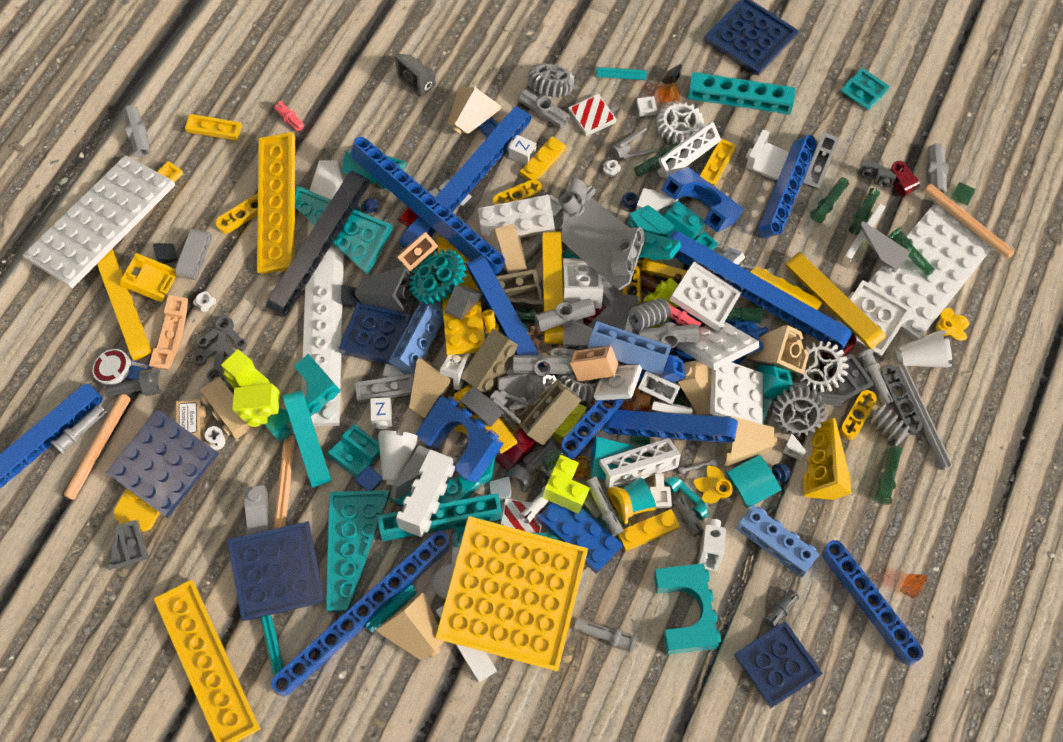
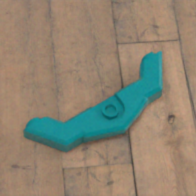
M496 456L477 483L466 480L460 474L446 481V491L443 496H439L437 502L441 504L468 499L481 485L492 480ZM410 491L396 500L392 499L391 495L389 500L404 507L403 503L406 497H411L412 494Z

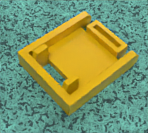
M136 253L120 281V286L163 302L177 277L176 269ZM135 267H138L141 271L135 280L136 275L131 273Z

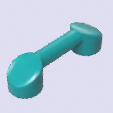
M667 477L664 480V486L670 487L672 493L679 489L695 504L692 511H695L697 518L704 520L708 516L705 502L685 485L682 480L676 477Z

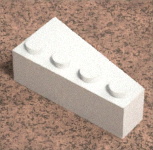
M433 450L429 451L419 471L421 478L415 479L411 489L412 496L406 497L403 503V512L399 511L396 517L399 529L420 537L423 536L424 532H428L431 525L429 519L432 513L435 514L439 507V502H437L439 496H443L446 491L447 484L445 482L448 477H452L455 470L453 458Z

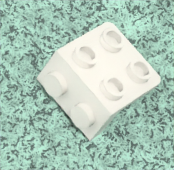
M763 129L760 136L756 135L753 141L754 148H749L746 158H748L746 168L777 181L789 152L767 143L770 132Z

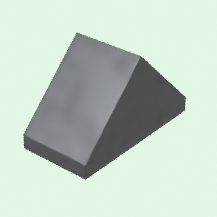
M455 285L445 313L461 321L483 297V294L468 286Z

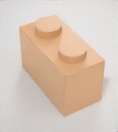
M423 232L396 257L411 271L435 250L438 245L426 232Z
M611 345L574 351L570 362L578 381L615 376L618 367V361Z

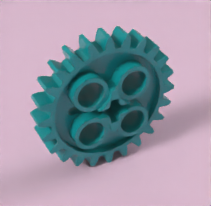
M441 249L439 254L437 251H434L433 256L429 254L428 259H423V263L417 265L418 269L412 271L415 275L410 277L412 282L409 285L411 286L410 291L412 295L421 303L428 304L431 302L434 304L436 300L441 303L443 297L447 300L448 294H452L455 285L458 286V283L464 282L461 278L466 276L464 273L467 270L464 266L466 263L454 250L451 252L450 249H447L445 252Z

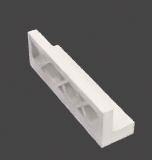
M709 122L658 159L662 167L657 171L659 177L668 178L670 174L682 170L720 142L721 138L714 122ZM708 129H710L711 132H712V134H711V133H708V134L706 135V131H707ZM696 138H697V139H700V140H698L696 143L693 144V141H694ZM685 148L686 150L680 154V150ZM669 158H674L666 164V160H668Z
M483 321L484 337L486 339L488 334L485 333L486 326ZM476 353L448 355L440 369V375L453 378L454 389L460 390L465 381L461 376Z
M667 438L599 460V465L606 474V487H619L633 482L639 476L644 479L655 475V473L678 468L681 454L672 441ZM667 446L670 451H660L659 448ZM648 452L654 455L648 458L642 456V453ZM627 458L635 459L636 462L628 463L624 460ZM613 463L619 465V467L610 470L608 464Z

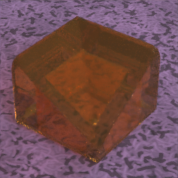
M677 83L658 86L660 103L680 101Z
M576 456L572 460L579 464L574 477L589 478L588 456Z
M921 574L907 575L900 592L915 598L920 594L927 576Z

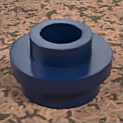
M628 192L623 195L621 203L624 208L632 210L637 207L639 197L634 192Z
M373 198L365 200L364 204L361 205L365 213H373L379 209L378 200Z
M784 463L773 465L772 473L776 480L779 482L787 481L790 477L788 466Z

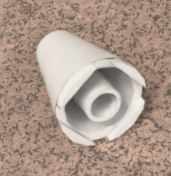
M939 330L899 347V351H896L898 363L901 362L905 366L951 367L952 364L948 363V360H952L950 342L948 338L944 339L943 334H947L946 331Z
M379 431L378 440L382 479L387 481L386 485L393 486L411 459L417 443V435L407 432L402 434L396 433L397 431Z

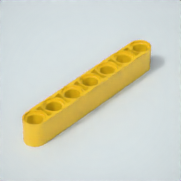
M542 232L544 312L556 309L558 304L563 302L561 232ZM557 326L544 330L545 344H563L564 327Z
M112 248L97 265L133 360L136 361L151 355L152 350L129 289L120 286L123 273Z
M801 252L796 253L785 263L787 269L813 295L823 301L822 303L870 350L886 337L884 332Z

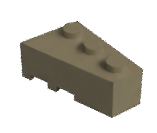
M536 269L496 276L514 308L543 311L544 303Z
M492 328L461 378L491 397L495 390L498 391V378L505 377L518 344Z
M559 380L540 393V398L534 403L529 402L526 404L527 408L520 414L517 412L514 414L521 420L518 424L524 432L542 445L551 438L556 429L581 401L573 390Z

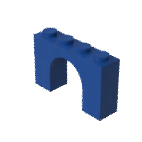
M689 167L670 174L661 188L664 193L674 200L683 196H689L706 204L711 210L703 222L717 233L735 224L744 210L743 207Z
M441 396L415 435L426 445L439 448L449 432L454 427L463 424L468 431L469 442L466 451L455 465V470L466 480L477 483L504 443L498 439L499 435L490 429L488 431L485 428L486 424L477 418L474 419L471 411L464 407L461 408L458 400L451 396L449 398Z

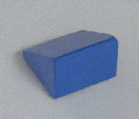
M669 355L662 378L671 382L684 379L683 360Z

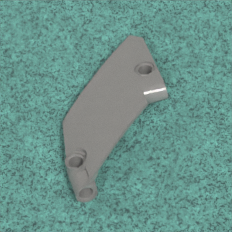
M571 179L566 192L558 200L563 208L561 240L587 265L620 291L631 282L644 243L643 229L640 227H628L587 193L588 188L583 181Z

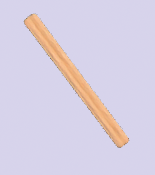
M929 184L924 189V193L1006 259L1013 255L1014 250L932 184Z
M125 394L119 395L64 492V496L68 499L74 500L130 402L129 396Z
M290 435L283 442L273 529L286 526L295 447L294 435Z

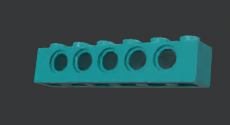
M692 72L688 99L788 115L791 114L795 97V87L709 75L700 72Z
M495 493L439 504L437 512L435 514L432 513L429 519L431 525L428 532L423 534L453 529L454 527H464L469 516L489 522L501 520L502 509L499 494ZM399 511L378 515L383 542L416 536L399 529L396 519Z

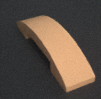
M168 295L164 310L166 316L157 348L153 349L150 367L170 369L184 329L188 304L187 298Z

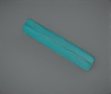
M597 67L596 77L646 80L647 71Z
M411 584L406 586L365 623L367 629L370 632H374L417 594L415 587Z
M271 615L260 617L272 673L275 676L284 667Z

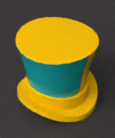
M641 476L623 488L613 486L607 489L610 501L625 524L628 523V518L634 514L654 511L656 509L654 497Z

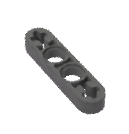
M887 365L880 374L893 399L891 404L898 415L899 421H904L903 428L910 423L917 425L915 429L911 426L908 430L909 435H916L923 427L922 420L898 369L892 365ZM888 372L889 374H893V376L891 378L890 376H886L885 374ZM892 388H899L902 391V395H895L892 392ZM900 405H907L910 412H903L900 409Z

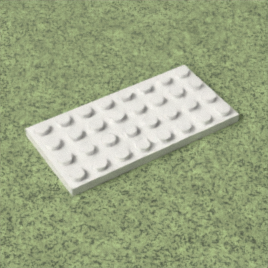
M125 155L23 254V257L70 288H73L175 184L173 180Z
M937 202L933 204L900 244L910 253L897 272L892 271L890 273L881 267L868 282L870 285L912 308L900 330L914 340L920 339L992 250L988 243Z

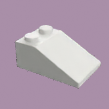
M563 258V302L572 304L590 298L594 304V309H601L603 296L602 276L582 259Z

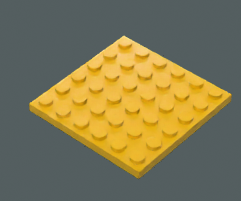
M469 516L435 639L558 671L588 548Z

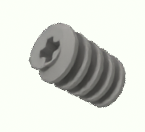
M658 298L632 307L628 315L629 323L635 331H640L665 322L666 318L671 315V309L666 300Z
M883 404L867 420L872 418L871 425L878 423L876 427L878 431L884 428L882 435L890 434L888 441L895 440L894 446L896 447L910 434L908 433L910 426L902 428L904 421L896 422L898 415L891 417L892 410L890 409L885 412L886 404Z

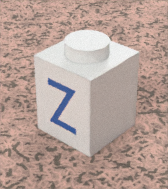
M517 135L514 141L511 140L508 145L509 158L526 165L536 154V143Z
M390 398L370 399L373 428L386 429L392 427V405Z

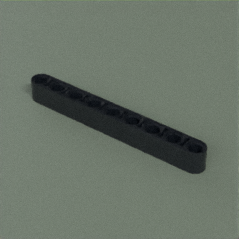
M355 171L348 173L267 300L266 308L281 317L288 315L366 192L370 182L367 177Z

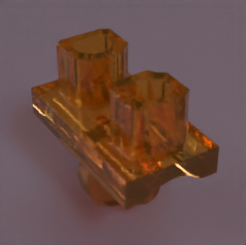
M635 389L634 397L625 399L621 409L652 412L651 394H640V389Z

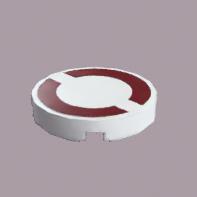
M119 349L105 351L95 360L92 371L94 378L106 386L120 383L130 371V358Z

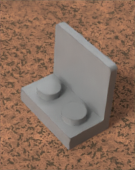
M522 373L498 378V391L504 390L508 394L519 398L525 397L528 402L534 403L540 398L539 394L543 392V381L536 373ZM506 397L505 399L508 402L505 407L509 410V406L516 401Z

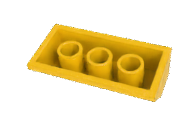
M756 266L751 270V273L812 308L819 310L823 301L819 300L815 295L802 291L800 287L787 283L783 278L770 274L766 269Z

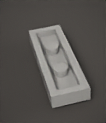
M413 374L355 382L357 401L362 403L371 401L370 399L394 398L411 395L414 376Z

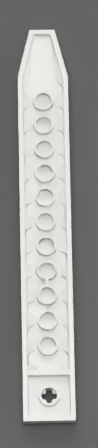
M337 160L319 161L309 191L332 200L343 182ZM309 220L307 237L314 228V225ZM333 243L305 286L303 358L309 353L341 390L342 353H339V346L342 341L343 307L341 303V285H343L344 253ZM302 377L301 389L305 397L307 393V383L306 380ZM341 392L333 400L325 404L326 406L322 407L321 411L311 416L314 426H340Z

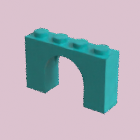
M309 353L294 365L307 383L305 400L310 416L318 413L325 404L333 400L341 392ZM279 408L278 414L269 416L268 422L265 424L280 442L287 439L294 431L287 409Z
M704 563L655 569L653 575L656 594L671 592L688 593L696 599L701 611L700 619L696 624L690 627L665 630L663 637L666 655L716 649L721 642L720 631L716 630L715 627L717 613L715 609L712 610L713 592L712 589L708 588L710 575L708 569L705 570Z

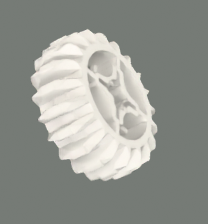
M680 101L677 104L672 102L670 106L666 104L657 117L656 126L658 134H661L662 139L667 138V143L672 141L673 145L676 143L680 144L703 127L704 119H702V113H699L698 108L694 109L693 104L688 106L687 102L681 104Z
M823 341L819 342V347L813 342L812 349L808 346L805 347L809 357L804 374L797 373V376L803 377L800 382H807L806 386L809 388L813 385L814 390L817 391L818 387H820V392H825V387H827L828 391L831 392V385L834 384L838 388L837 381L839 380L842 383L845 381L840 376L848 375L843 370L849 368L848 364L843 363L848 359L846 356L841 357L844 352L843 350L837 351V345L831 348V342H827L825 347ZM820 353H830L836 359L824 360ZM814 356L815 363L807 369L808 361ZM820 361L824 365L826 364L824 366V373L820 369L817 370L820 367ZM835 365H837L836 373L832 378H830V369L834 368ZM821 374L824 381H814L808 375Z

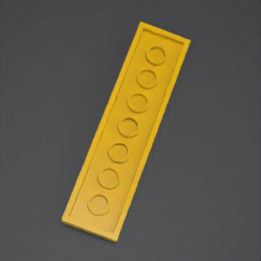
M293 132L259 138L257 272L260 275L286 271L295 256V135Z
M437 237L438 254L441 249L445 252L447 249H450L451 252L454 250L459 254L465 263L470 261L445 238ZM467 269L464 271L466 276L461 278L464 282L458 283V286H468L479 292ZM449 293L447 300L444 297L442 298L447 355L477 353L485 341L481 301L479 300L460 321L445 313L446 306L451 297Z
M190 580L154 598L216 742H238L261 730L195 582Z

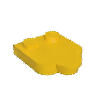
M126 488L114 510V517L119 522L118 525L138 519L141 531L145 532L152 528L160 512Z

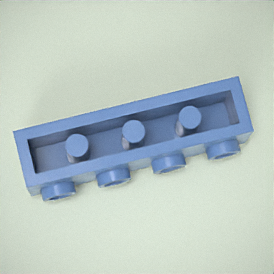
M436 301L434 304L431 302L428 304L424 302L419 303L389 359V362L404 375L415 373L418 358L423 359L428 354L432 341L435 340L440 326L444 323L443 308Z
M596 321L587 349L611 345L617 361L629 365L640 364L642 369L662 375L672 346Z
M752 505L736 527L737 530L801 578L820 555L814 546L804 543L795 532H789L780 521L769 517L761 507Z

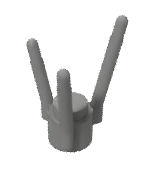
M646 127L612 147L615 156L618 159L623 158L624 161L632 157L657 152V149L629 154L631 149L628 143L647 130Z
M495 390L489 399L517 423H520L521 420L505 407L508 402L505 398L507 397L525 405L529 402L508 394L504 390L501 392ZM503 413L501 417L517 432L519 429Z

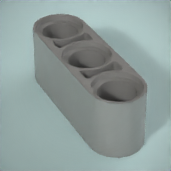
M197 229L190 230L176 267L177 277L192 280L198 279L211 244L212 235L210 232Z

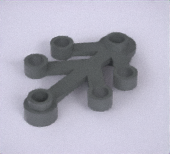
M226 316L219 317L215 322V328L197 339L198 347L206 349L194 356V362L197 366L205 365L206 359L216 352L214 367L207 373L209 382H212L215 376H219L222 381L224 380V375L221 371L224 352L229 357L235 352L226 342L227 335L235 342L236 349L243 351L247 348L245 339L240 338L233 330L234 323L232 319ZM218 336V341L208 347L209 341ZM239 343H244L243 346H238ZM199 358H203L201 362L197 361Z

